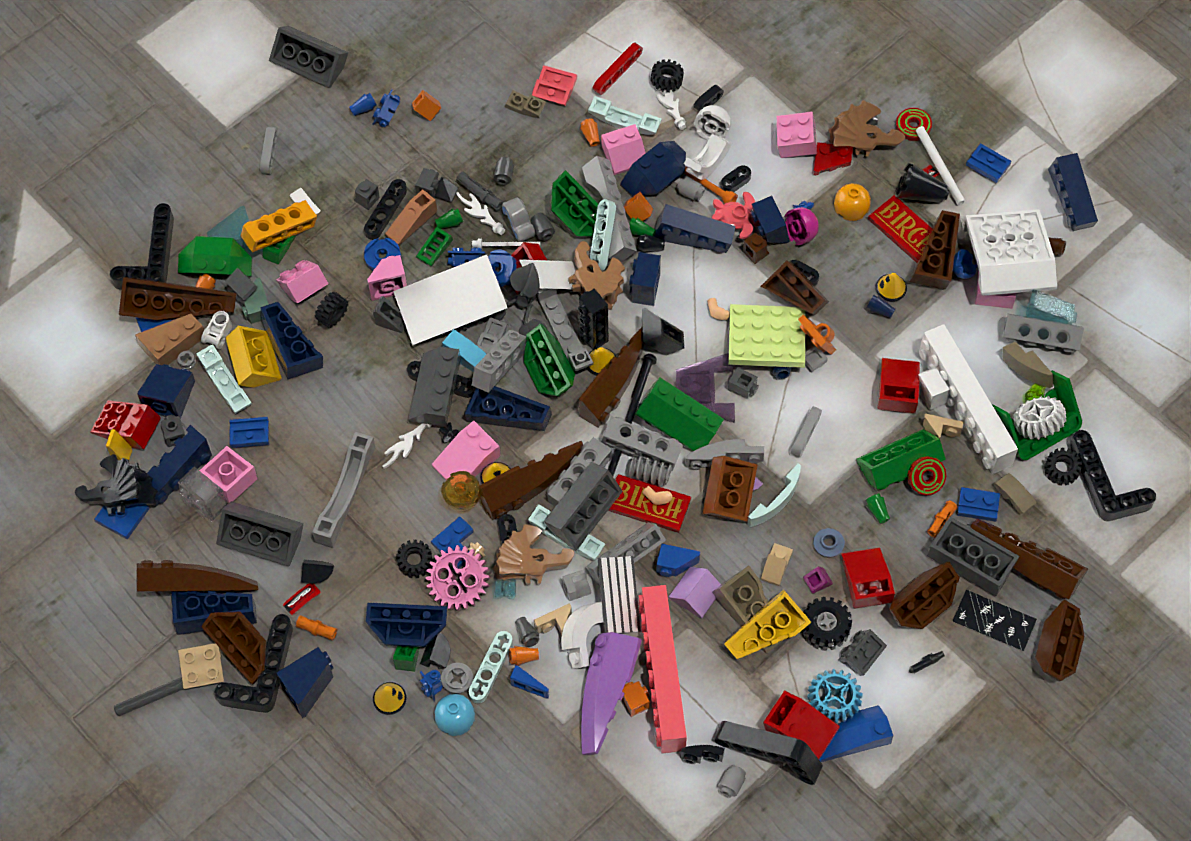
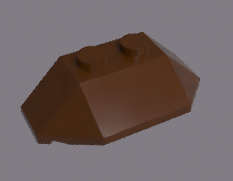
M950 562L925 571L894 596L889 610L900 626L924 629L952 605L960 577Z
M1063 600L1045 620L1035 656L1043 672L1057 681H1062L1076 673L1085 637L1080 618V608L1067 600Z
M241 612L210 613L201 627L251 684H255L264 671L266 640Z

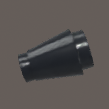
M647 234L638 236V250L642 252L664 250L665 239Z

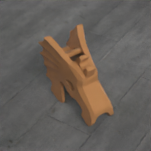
M862 100L859 106L851 104L847 111L841 112V114L834 118L835 124L828 129L830 143H833L834 146L855 147L856 155H859V152L864 150V156H869L871 150L877 145H899L905 139V135L895 129H891L889 133H884L877 126L866 124L871 118L880 114L881 110ZM867 133H873V135L868 137Z
M582 241L575 249L577 270L574 275L569 277V284L575 283V285H572V291H579L582 295L584 292L595 288L607 302L608 309L612 310L615 302H617V296L623 293L620 285L624 283L621 273L625 270V267L618 259L612 258L607 270L602 272L598 263L595 260H591L587 255V252L590 251L588 243Z
M525 524L520 532L512 531L510 538L505 540L502 546L499 547V553L496 554V565L493 568L496 574V582L525 579L526 585H530V580L536 579L537 585H540L542 576L546 571L567 568L575 553L572 549L563 548L560 554H551L546 549H531L530 546L539 539L542 530L536 526Z

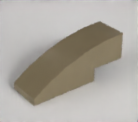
M1017 342L1003 347V361L1012 370L1038 385L1047 388L1053 387V373L1033 350L1025 353Z

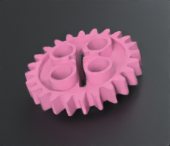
M456 545L455 551L451 547H448V553L441 550V557L434 556L437 560L436 563L430 562L433 569L426 570L431 574V576L426 577V580L431 581L427 588L433 589L429 594L431 596L437 595L434 600L436 602L442 600L441 606H446L448 603L450 610H452L454 605L457 610H460L461 605L468 609V603L475 606V599L482 600L479 596L480 593L486 594L483 587L490 586L485 582V580L490 579V576L485 574L489 571V568L483 567L487 562L485 560L479 561L481 555H475L474 549H471L468 553L466 546L463 547L462 551L458 545ZM460 560H465V567L462 569H458V562ZM449 563H452L454 570L460 575V580L466 587L467 593H464L461 584L456 581V576L450 569ZM444 570H448L449 576L446 579H441V573ZM474 576L476 578L475 584L468 586V578ZM453 587H458L459 589L456 596L450 595Z

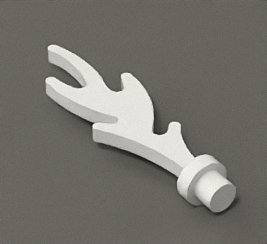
M659 88L664 97L657 94V99L661 104L669 108L667 113L676 119L674 122L676 127H679L680 130L685 129L686 121L683 117H680L678 110L679 99L677 98L676 101H673L674 95L672 90L667 92L664 89V92H662L661 88Z
M456 192L459 200L472 208H465V213L476 218H486L481 219L482 224L492 226V231L495 233L504 234L505 229L500 222L496 223L492 219L487 205H484V209H481L480 203L473 194H469L472 199L470 202L464 199L459 192Z
M482 239L472 241V248L482 249L483 246H520L523 242H482ZM528 242L540 245V242Z
M422 423L413 431L399 436V439L404 441L396 443L384 453L385 456H388L390 453L395 452L392 458L382 465L383 469L394 463L402 451H404L403 458L405 459L413 447V438L416 436L417 440L420 441L423 430L426 427L429 429L432 425Z

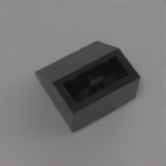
M642 309V338L644 343L666 356L684 349V332L648 309Z

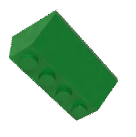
M661 377L653 383L635 413L669 437L678 440L692 452L708 445L724 420Z
M922 429L858 457L856 461L869 484L875 489L881 490L894 482L905 480L908 477V471L912 467V463L920 457L929 456L938 459L940 462L946 460L940 439Z

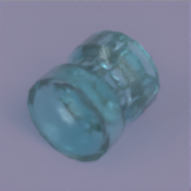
M496 579L495 598L507 596L509 599H515L516 579H509L508 581Z

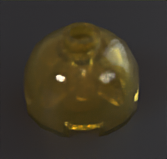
M457 471L450 474L451 477L445 483L443 482L441 488L443 499L448 506L456 511H466L477 505L481 497L478 479L467 471Z

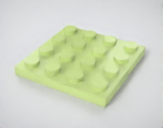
M730 304L728 365L805 368V333L799 327L802 324L798 320L803 314L805 315V310L800 307Z

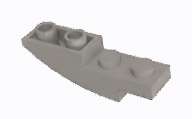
M745 439L712 443L688 454L686 468L711 469L713 457L727 456L742 461H749L750 463L763 462L764 446H745Z

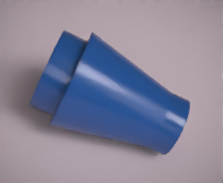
M368 93L360 97L349 108L353 115L356 116L357 114L373 110V107L377 106L372 95Z

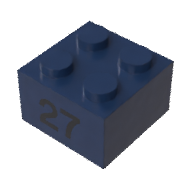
M639 252L638 258L633 261V275L630 276L629 295H632V303L654 306L661 274V255Z

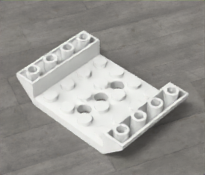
M1039 209L961 217L963 230L969 233L979 268L978 284L982 296L1057 289L1055 257Z

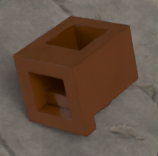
M754 233L744 240L743 252L754 264L769 255L767 242L760 235Z

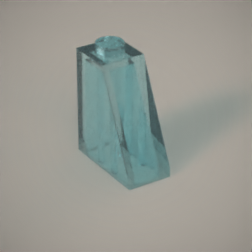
M245 206L239 207L208 231L207 236L234 238L243 248H247L248 246L241 238L243 225L249 222Z
M1032 290L1027 304L1026 317L1072 325V323H1076L1077 312H1074V304L1043 292Z

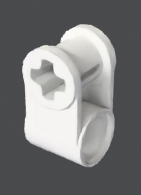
M218 311L213 315L202 334V343L213 344L217 349L223 347L226 340L225 337L232 329L231 320L225 311Z

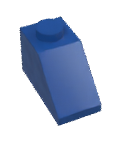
M661 544L656 573H660V575L665 577H676L699 563L700 551Z

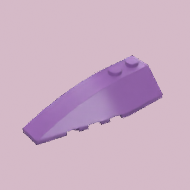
M614 632L598 634L593 655L590 659L583 697L581 724L583 755L598 754L609 730L606 726L614 719L616 714L614 708L617 701L622 700L625 694L622 692L625 683H629L632 678L642 641L640 638Z

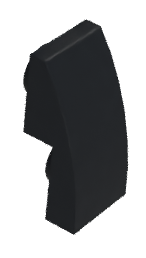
M713 745L687 746L681 749L680 758L689 764H700L702 756L711 762H722L725 748Z

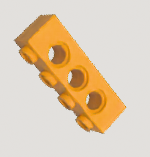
M306 200L295 202L287 208L278 209L275 213L263 215L260 219L245 223L242 228L241 238L249 249L255 252L313 228L317 215Z

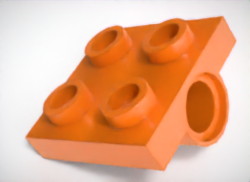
M804 314L798 319L802 324L799 327L812 339L811 341L823 353L827 351L830 355L836 351L835 347L830 343L835 336L834 330L825 323H820L816 326ZM827 329V334L825 336L821 335V332Z

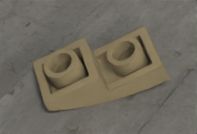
M512 90L505 108L520 114L539 118L546 102L531 94L529 97H526Z
M1007 473L994 483L1004 500L1009 499L1019 514L1024 513L1037 503L1027 489L1010 473Z

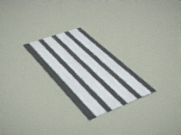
M633 556L598 558L605 633L641 632Z

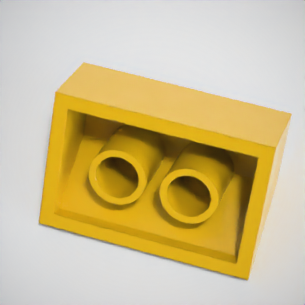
M238 325L225 337L238 385L254 388L282 379L273 346L266 331Z

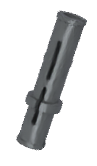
M465 172L459 173L456 181L478 196L481 202L487 203L496 211L502 208L504 202L497 198L490 189L484 188Z

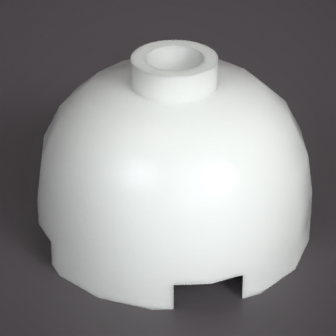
M709 105L699 111L694 125L697 128V134L706 140H709L711 134H717L722 138H726L731 127V119L724 108L717 105Z

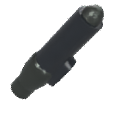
M943 651L935 654L930 653L923 657L922 661L911 666L909 672L915 674L931 664H935L945 657Z

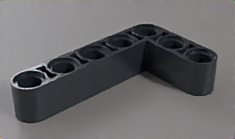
M158 204L154 209L148 266H116L110 270V278L116 289L122 290L124 277H141L139 279L167 282L174 217L168 204Z
M1086 430L1076 431L1071 441L1072 452L1075 451L1077 453L1076 457L1080 456L1081 474L1099 517L1104 521H1113L1149 511L1156 500L1155 491L1151 488H1142L1115 495L1091 435ZM1098 490L1104 491L1105 494L1099 493ZM1142 498H1147L1149 502L1144 501ZM1124 503H1129L1131 506L1128 507ZM1105 508H1111L1113 511H1107Z
M279 614L272 621L265 650V667L263 673L258 678L257 686L251 687L226 682L218 684L214 693L220 705L263 713L270 712L274 708L280 686L277 672L284 668L293 632L290 618L287 615ZM281 624H287L283 629L278 628ZM277 642L283 643L279 647H274V644ZM271 661H278L274 666L269 665ZM268 679L274 680L269 685L264 684L265 681ZM223 692H230L227 697H220ZM243 695H249L247 700H240ZM263 698H269L267 703H260Z
M722 721L713 739L715 743L725 748L787 763L801 781L810 785H815L823 767L811 748L804 741L797 738Z

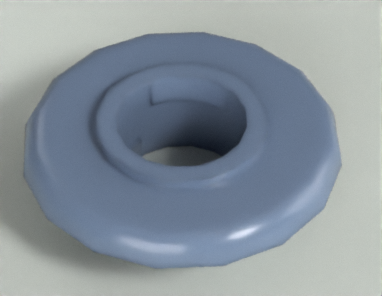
M826 528L820 530L815 535L813 544L819 554L824 557H834L842 552L845 541L839 531ZM830 538L835 544L827 546L823 541Z

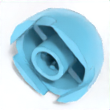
M449 694L443 697L436 705L434 714L439 730L451 736L462 735L470 730L475 721V711L470 700L465 696Z

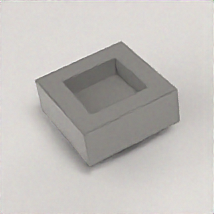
M816 346L805 352V364L811 371L816 370L828 360Z

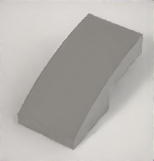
M490 317L484 332L479 337L477 346L487 354L504 336L508 324Z

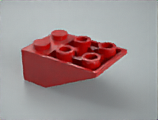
M882 358L877 409L916 414L919 398L920 379L918 374H920V362Z
M108 400L90 432L108 439L111 430L115 429L131 448L144 449L161 417L146 404Z
M880 548L841 554L854 609L892 603L895 591L890 572Z
M785 690L763 722L765 731L804 741L818 759L821 758L840 728L838 724L802 698Z

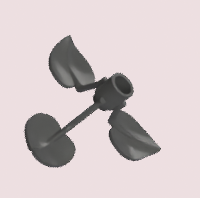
M530 263L517 268L511 274L510 281L512 287L516 291H521V293L514 299L506 302L507 306L517 301L520 306L528 307L524 319L525 325L519 329V334L524 336L539 324H542L547 329L546 325L540 320L532 319L528 322L530 310L533 307L532 302L536 299L540 287L537 269L534 263ZM506 309L488 315L486 318L489 319L491 317L501 320L506 315Z

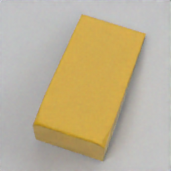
M112 429L106 443L110 456L114 454L118 460L122 458L129 460L133 451L131 446L115 429Z

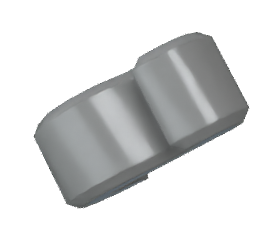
M517 197L502 204L503 214L508 216L516 239L522 242L534 237L535 230L529 220V215L523 201Z

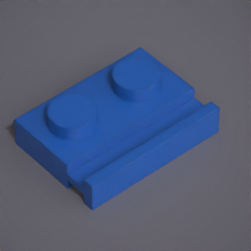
M980 143L970 159L967 160L966 166L997 183L1012 161Z
M268 417L229 420L231 448L269 445Z
M961 487L957 516L996 522L1000 493Z

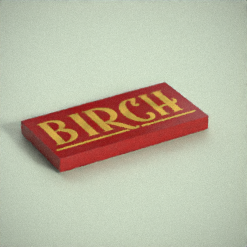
M893 195L868 216V220L918 263L932 228Z
M620 474L617 475L615 481L623 492L608 511L645 523H654L658 527L677 533L680 532L691 502V496ZM648 486L655 492L669 491L672 494V500L667 504L655 505L642 492Z

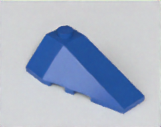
M877 705L859 710L858 713H854L853 718L848 717L846 722H840L838 724L840 726L839 730L819 761L824 762L891 744L893 733L888 718L880 706Z

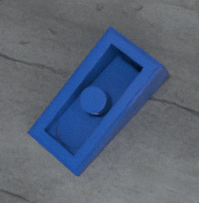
M515 665L510 677L511 686L546 699L549 698V688Z

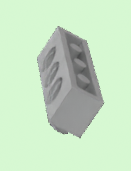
M1007 313L1003 337H1006V341L1018 343V340L1026 341L1025 344L1037 346V343L1045 344L1044 348L1056 349L1057 346L1063 347V351L1074 353L1075 350H1080L1084 328L1077 325ZM1023 325L1029 327V332L1026 335L1019 334V328ZM1040 329L1048 330L1046 338L1041 339L1038 337L1037 334ZM1060 332L1067 334V338L1063 342H1059L1056 339L1057 334Z
M509 330L474 367L472 386L489 393L524 354L526 336Z
M613 416L609 420L601 441L607 446L633 456L635 455V457L639 458L641 455L645 461L647 458H650V463L657 460L658 466L664 462L666 469L671 464V471L675 467L683 446L674 438H666L656 431H648L641 425L630 424L623 418ZM620 433H627L629 437H623ZM638 440H645L647 444H641ZM656 447H662L665 451L661 452Z
M594 437L590 442L587 441L581 449L582 452L571 460L570 467L562 471L559 481L555 485L552 484L548 489V503L556 507L568 492L564 491L563 488H571L579 478L574 474L583 473L591 463L587 462V459H593V463L605 467L612 458V449Z
M648 522L598 558L633 556L635 563L665 542L666 539L657 524ZM597 558L588 564L586 568L595 583L600 584Z

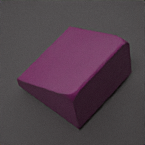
M820 566L803 576L813 594L833 584L826 570Z

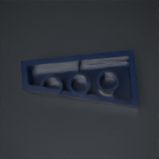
M1078 153L1056 157L1048 171L1067 216L1068 225L1071 226L1072 231L1094 227L1098 219Z
M665 204L656 221L653 236L665 239V242L727 253L732 245L736 226Z
M191 425L186 429L188 433L183 439L179 437L174 442L176 444L174 449L170 453L165 452L160 459L159 465L153 466L147 472L153 478L152 486L158 490L155 496V507L165 502L174 490H178L182 483L188 477L194 475L201 465L206 464L212 456L207 439Z
M171 591L173 624L178 635L204 631L201 626L210 613L241 612L251 624L257 623L256 605L252 594L228 592L226 594H216L214 591H208V593Z

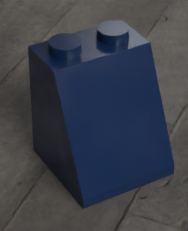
M156 364L137 395L141 404L149 405L158 415L164 417L175 415L181 419L195 379L193 373L187 369L182 368L180 370L167 364Z
M319 647L277 672L283 690L302 719L307 716L333 678L331 670L334 668L331 664V659L327 652H322Z

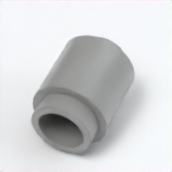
M685 177V179L681 178L677 185L678 193L692 200L700 201L705 191V187L701 183Z
M732 765L731 768L727 769L718 786L721 794L729 798L737 796L746 779V772L742 768Z

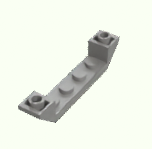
M539 288L537 293L539 304L557 341L561 344L571 367L578 371L593 365L586 347H582L557 296V290Z

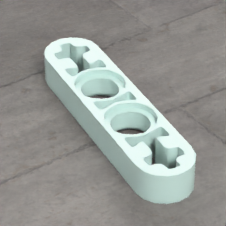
M603 199L598 205L590 259L598 263L601 271L607 266L616 212L615 203L607 199ZM606 222V227L602 231V225ZM603 240V245L599 249V244Z
M500 631L497 633L469 688V697L474 703H482L486 700L509 654V648L513 645L512 636L509 632ZM505 637L507 638L508 643L503 644L501 651L499 649L501 645L500 640H503ZM498 654L501 659L499 662L493 663L489 660L490 656ZM489 671L492 673V677L489 680H483L481 674ZM480 684H482L481 693L483 695L475 697L474 691L477 692Z

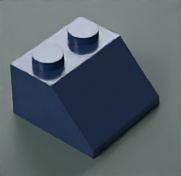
M771 195L753 203V211L750 213L754 222L758 221L760 225L757 228L761 237L765 236L767 242L789 243L786 223L773 196Z

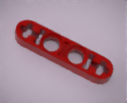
M635 42L632 43L595 81L593 90L600 95L604 94L640 57L643 47Z

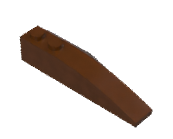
M124 277L119 315L161 320L180 318L188 314L198 316L215 314L218 311L234 312L237 293Z
M643 326L630 339L629 346L624 345L620 349L618 358L614 356L610 360L608 369L604 367L579 398V417L597 428L602 423H606L612 409H616L619 406L620 399L634 376L645 344L642 338Z
M579 441L561 448L556 455L553 453L546 454L541 461L531 460L527 463L528 466L521 469L519 466H516L479 485L481 503L492 520L499 519L502 515L507 514V512L521 508L524 503L543 492L558 480L562 471L570 467L571 460L582 452L583 442Z
M978 518L970 526L973 530L1018 555L1019 559L1014 569L1036 582L1039 587L1055 592L1062 599L1069 600L1073 596L1088 571V568L1049 548H1046L1045 551L1036 547L1037 543L1030 540L1029 542L1020 541L1018 535L1013 533H1001V528Z
M144 560L141 563H137V592L258 590L257 581L218 568L196 564L173 563L172 560H163L161 563Z

